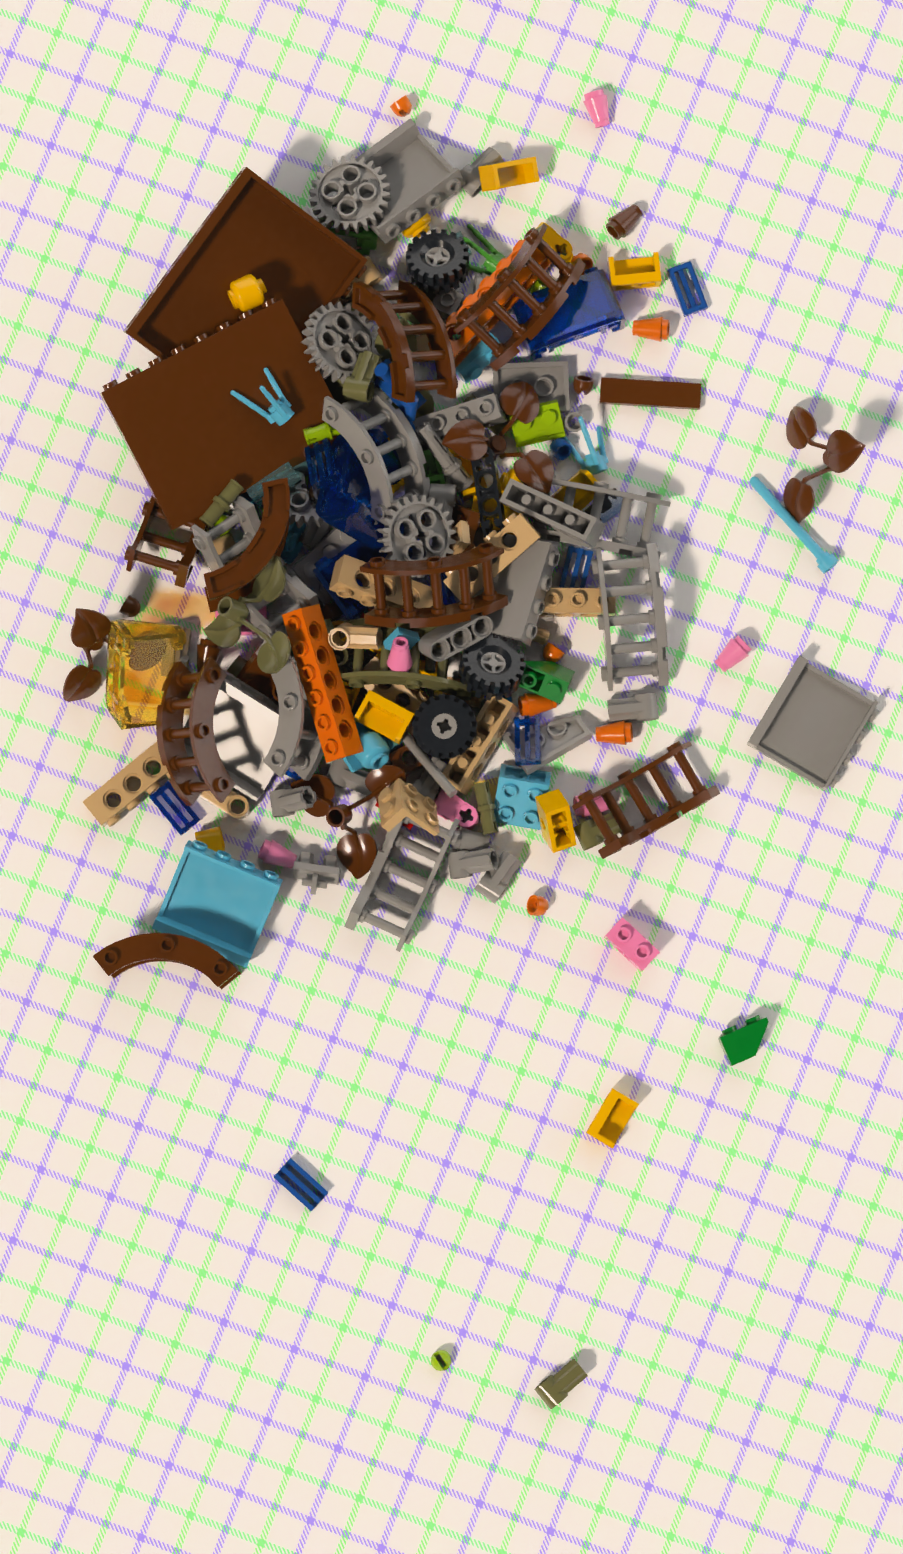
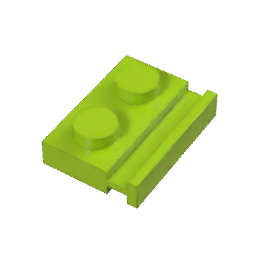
M557 399L539 403V413L529 424H524L516 419L512 425V430L517 448L566 436Z

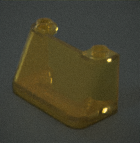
M125 619L111 620V630L108 634L105 694L107 709L121 730L155 726L157 707L161 705L164 693L162 687L175 663L176 651L182 650L183 645L186 644V632L179 625Z

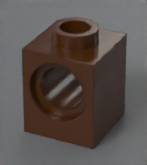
M404 745L391 752L389 760L392 765L402 768L407 776L424 766L418 759L412 765H407L403 762V755L411 752Z

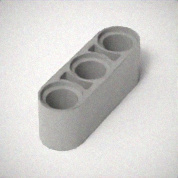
M477 613L471 615V620L439 626L421 637L418 644L419 651L434 661H444L490 635L493 630V621L488 616Z

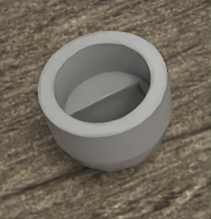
M578 412L568 413L564 417V427L570 432L580 431L581 427L578 420L571 427L568 426V423L575 417L578 418L582 415Z

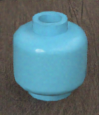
M362 732L359 734L364 752L354 754L355 757L366 769L376 770L382 768L389 760L390 748L377 732Z

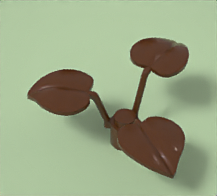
M525 381L510 384L502 390L499 397L500 407L504 413L512 416V418L498 435L491 436L490 438L484 437L485 429L480 422L474 419H464L456 423L443 438V446L448 447L460 457L470 461L488 457L489 454L486 453L487 446L495 452L496 458L520 457L513 466L517 478L524 485L544 494H548L551 491L554 466L548 455L539 450H531L527 455L523 452L505 453L506 441L503 436L516 419L524 424H529L539 413L538 395L534 388Z
M794 406L789 413L786 424L788 442L796 449H804L808 443L811 446L826 450L823 453V462L827 465L826 468L804 477L802 481L798 478H791L785 486L783 494L785 508L800 524L811 513L815 503L814 491L806 483L827 472L843 473L847 471L857 461L866 445L855 439L845 430H835L830 435L827 445L813 441L811 438L817 433L814 417L805 408Z
M76 608L75 619L71 629V641L75 646L83 648L88 660V667L77 665L69 672L63 686V699L68 702L85 699L99 689L102 675L98 670L93 669L94 664L90 651L101 649L104 642L124 655L131 656L129 665L133 669L145 670L153 667L163 658V654L166 653L167 640L156 633H145L135 639L131 646V651H127L107 638L111 630V622L107 616L95 610Z
M383 765L382 768L370 771L365 779V785L372 793L349 806L345 804L335 806V803L331 801L335 797L336 789L333 782L325 775L314 774L309 781L300 779L290 784L291 789L310 786L316 792L317 801L313 804L312 808L304 809L307 813L314 817L326 816L330 826L340 827L341 830L352 833L344 835L339 840L336 850L340 862L352 873L355 879L362 878L370 871L377 856L378 848L371 834L361 833L358 835L355 829L347 826V823L352 820V810L373 797H375L379 804L378 796L380 792L392 785L398 778L406 783V773L398 766Z

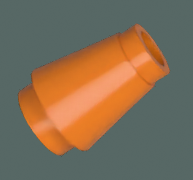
M663 317L639 321L634 320L632 333L635 336L662 342V340H668L670 321Z
M524 693L523 696L518 697L520 715L527 716L528 718L557 707L556 702L536 693Z
M622 720L596 727L597 742L627 745V743L633 742L632 722Z

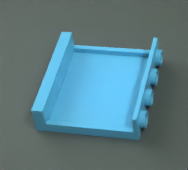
M188 840L151 929L161 933L176 934L195 939L219 952L228 961L247 968L283 879L278 878L279 875L273 871H262L255 868V865L249 861L235 860L225 851L217 850L216 852L207 848V844L201 841L193 840L192 842Z

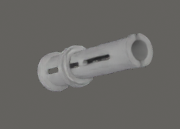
M428 421L416 428V434H418L442 466L441 470L444 476H448L454 485H457V492L467 489L474 482V477L469 475L464 469L461 459L454 457L448 448L442 445V440Z

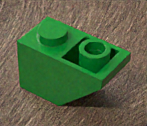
M524 661L526 662V667L519 687L561 704L575 671L553 661Z
M757 1015L746 1020L747 1026L737 1030L736 1025L721 1031L723 1036L719 1037L718 1040L730 1066L756 1056L769 1022L767 1017L760 1019V1016Z

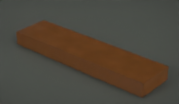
M601 377L599 404L700 410L702 384Z

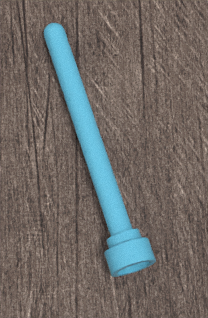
M758 477L750 478V485L817 558L816 562L819 564L817 567L821 572L825 574L839 562L834 554H829L827 551L824 552Z

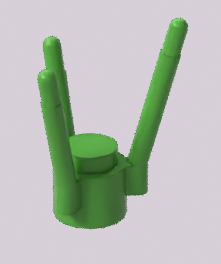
M467 224V228L491 252L490 254L473 241L463 237L466 244L486 258L483 264L486 270L469 264V270L491 275L496 270L499 261L506 256L498 252L471 224Z
M359 227V234L350 231L348 235L345 234V230H340L336 233L334 228L329 229L337 235L357 238V246L361 247V249L356 251L361 255H370V250H377L378 235L371 228H368V231H366L363 227Z

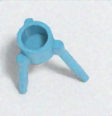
M264 368V372L279 399L275 400L264 386H260L259 389L272 404L268 408L270 414L236 391L231 390V395L265 417L270 424L276 422L279 426H282L295 413L290 408L292 405L285 398L268 368Z
M579 416L578 421L590 454L584 456L586 461L582 459L566 436L561 438L565 439L572 446L571 453L580 464L581 469L588 470L592 475H596L607 470V463H609L605 452L602 430L600 426L596 427L599 454V451L594 449L583 417Z

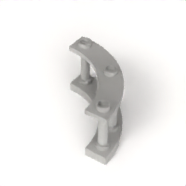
M375 386L374 396L370 403L349 400L340 404L329 396L324 397L322 420L331 425L346 439L359 458L369 484L371 518L379 521L380 518H388L384 510H393L392 502H399V498L393 499L392 483L404 478L405 493L401 497L408 498V495L416 494L417 497L418 495H426L427 499L429 498L430 479L425 476L423 464L426 463V459L412 426L399 408L395 409L388 401L389 397ZM360 407L372 417L359 422L350 411ZM380 425L390 441L377 447L367 431ZM396 450L401 468L388 474L382 456Z
M554 474L552 485L566 487L563 503L572 507L576 489L595 492L590 515L599 520L604 495L622 497L616 535L612 538V541L599 539L595 548L559 531L546 529V525L535 520L531 524L541 534L539 539L592 549L601 548L604 551L637 558L642 557V554H646V544L650 543L657 505L670 507L671 502L661 500V494L647 492L646 496L608 489L609 484L594 481L592 486L555 479L556 474ZM633 500L647 503L640 542H637L636 546L627 545V539H625ZM658 551L659 560L661 555L660 551Z
M240 495L232 503L234 508L233 514L208 532H205L197 525L191 527L194 534L193 543L201 551L211 572L223 567V564L244 551L260 527L261 522L255 506ZM237 523H240L245 533L243 539L218 555L213 540ZM280 557L281 562H282V565L285 566L286 563H285L284 560ZM288 573L285 574V587L280 594H288L295 601L294 605L271 621H268L258 611L270 602L263 599L259 603H245L249 610L246 620L267 635L269 633L275 634V630L284 624L282 614L303 607L320 605L317 594L308 588L296 575L291 577Z
M657 543L646 544V554H642V557L602 561L601 548H596V559H591L592 574H597L602 613L597 615L598 629L603 630L605 666H601L602 682L607 681L608 691H613V678L652 674L653 677L657 676L658 686H668L669 670L668 659H666V647H668L663 587L660 586L659 578L661 570ZM643 567V570L648 569L649 581H645L644 584L606 587L604 571ZM637 594L651 596L652 610H648V613L609 616L607 597ZM641 623L654 625V638H650V641L611 645L610 626ZM645 651L655 653V661H652L651 664L612 668V655Z
M269 633L268 636L271 638L274 634ZM291 648L290 656L285 666L279 672L271 674L278 694L279 718L274 741L263 762L280 778L284 776L290 767L303 780L309 781L315 773L324 753Z
M407 816L390 832L387 831L382 848L374 860L370 874L350 910L344 927L354 931L358 922H366L399 937L400 940L396 951L400 952L404 943L409 945L415 933L411 928L428 893L433 895L439 882L435 877L450 844L454 846L460 832L456 829L460 820L455 818L450 830L439 825L440 833L437 836L445 839L440 853L403 836L404 833L400 832L403 823L407 825L411 823L422 828ZM400 845L435 861L429 878L427 879L392 863V859L388 857L393 846L398 847ZM390 872L424 888L417 904L414 905L379 889L380 886L376 883L381 873ZM369 898L373 900L377 898L411 914L405 929L369 913V909L365 908Z

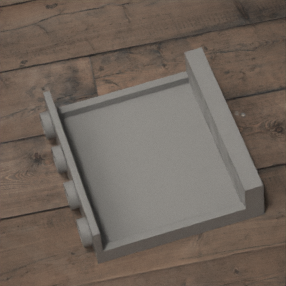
M411 118L356 158V161L359 162L362 156L365 157L366 165L373 160L375 168L380 166L382 174L387 175L388 181L386 183H389L391 188L389 191L391 200L386 201L388 202L389 209H381L384 213V218L376 216V226L371 222L368 223V226L385 244L466 185L460 170L457 167L454 169L420 134ZM350 176L347 181H353L357 177ZM366 193L363 195V198H369L373 194Z
M481 528L475 533L473 541L475 547L485 543L483 540L485 537ZM507 534L503 542L508 547H514L517 543V537ZM537 540L493 578L494 591L498 594L508 595L507 606L486 615L493 621V630L491 632L493 635H501L505 638L522 641L527 646L531 645L532 639L537 634L539 615L543 613L545 608L544 599L546 593L552 585L551 576L560 558L559 549L552 543ZM498 556L492 559V564L497 561ZM473 566L469 567L471 581L476 580L478 577V570ZM484 587L480 591H478L473 597L482 594V592H484ZM449 589L445 605L458 603L460 600Z
M799 655L746 745L825 791L829 786L834 788L841 776L837 773L841 765L847 766L854 754L850 752L854 743L859 745L866 734V731L862 729L867 721L872 723L879 710L875 708L878 701H871L807 663L808 660Z
M225 671L227 676L219 689L214 707L213 730L215 743L226 771L236 783L234 788L240 791V794L246 799L257 801L264 794L275 775V772L263 760L268 754L276 735L279 704ZM189 719L184 728L189 727ZM190 737L184 738L188 757L194 756Z

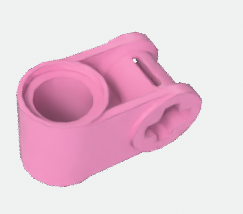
M443 789L440 790L434 800L437 805V815L451 822H454L455 818L460 820L458 824L460 827L474 828L479 822V815L476 809L463 801L459 796L455 795L450 798ZM471 811L473 820H467L463 823L461 814H467Z

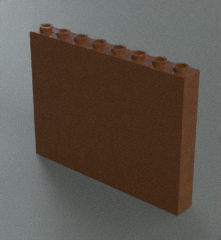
M243 167L123 332L155 356H162L163 360L173 356L171 350L183 344L186 348L194 345V338L206 332L208 336L217 333L216 327L227 321H230L231 325L240 321L238 316L245 312L233 307L227 291L230 290V283L232 281L252 274L256 280L261 278L267 289V292L263 294L264 302L275 298L276 302L283 299L304 340L307 336L303 335L302 331L307 328L304 323L310 319L309 315L322 305L325 306L329 302L335 305L340 297L345 299L352 289L350 286L351 282L355 277L359 279L366 271L367 266H365V263L368 259L248 167ZM261 305L253 308L252 311L253 313H256L262 310L263 308Z
M272 298L261 304L262 310L253 313L251 309L239 315L240 321L231 325L230 321H227L216 327L217 333L208 336L206 332L194 338V345L186 348L183 344L171 350L173 356L165 360L160 356L148 362L150 366L148 369L141 372L138 367L125 374L126 380L118 383L115 379L102 386L104 391L99 394L170 530H174L203 515L213 503L212 499L214 496H219L231 479L244 488L239 494L241 495L346 440L339 434L333 436V440L328 438L307 445L303 429L323 424L324 397L334 398L320 371H315L316 363L308 362L312 355L304 354V351L308 348L302 344L303 338L283 299L276 302L275 298ZM264 368H268L285 398L292 405L290 408L295 413L282 426H279L276 422L270 424L265 417L231 395V390L236 391L270 414L268 408L272 404L259 389L260 386H264L275 400L279 399L264 372Z

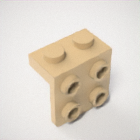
M398 778L392 785L380 792L378 802L381 827L386 831L390 832L407 816L433 836L440 833L436 803L430 797H424L411 783H405Z

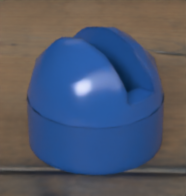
M557 438L550 444V451L557 460L561 461L569 457L572 452V446L565 439Z

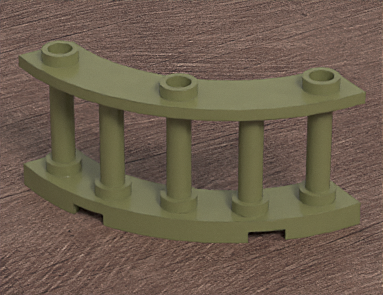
M364 618L344 620V623H351L352 625L374 626L365 624ZM396 623L395 628L381 627V630L383 631V641L397 627L418 632L421 639L422 636L439 626L410 628V623ZM382 641L379 671H363L365 649H354L352 672L340 673L342 680L349 683V686L353 688H362L364 685L397 684L405 685L406 688L410 689L423 687L456 696L463 701L476 697V691L468 692L466 690L468 684L463 685L461 683L462 676H460V682L447 679L448 659L438 662L437 676L419 674V641L410 649L413 664L409 672L390 671L387 666L390 650L385 649Z

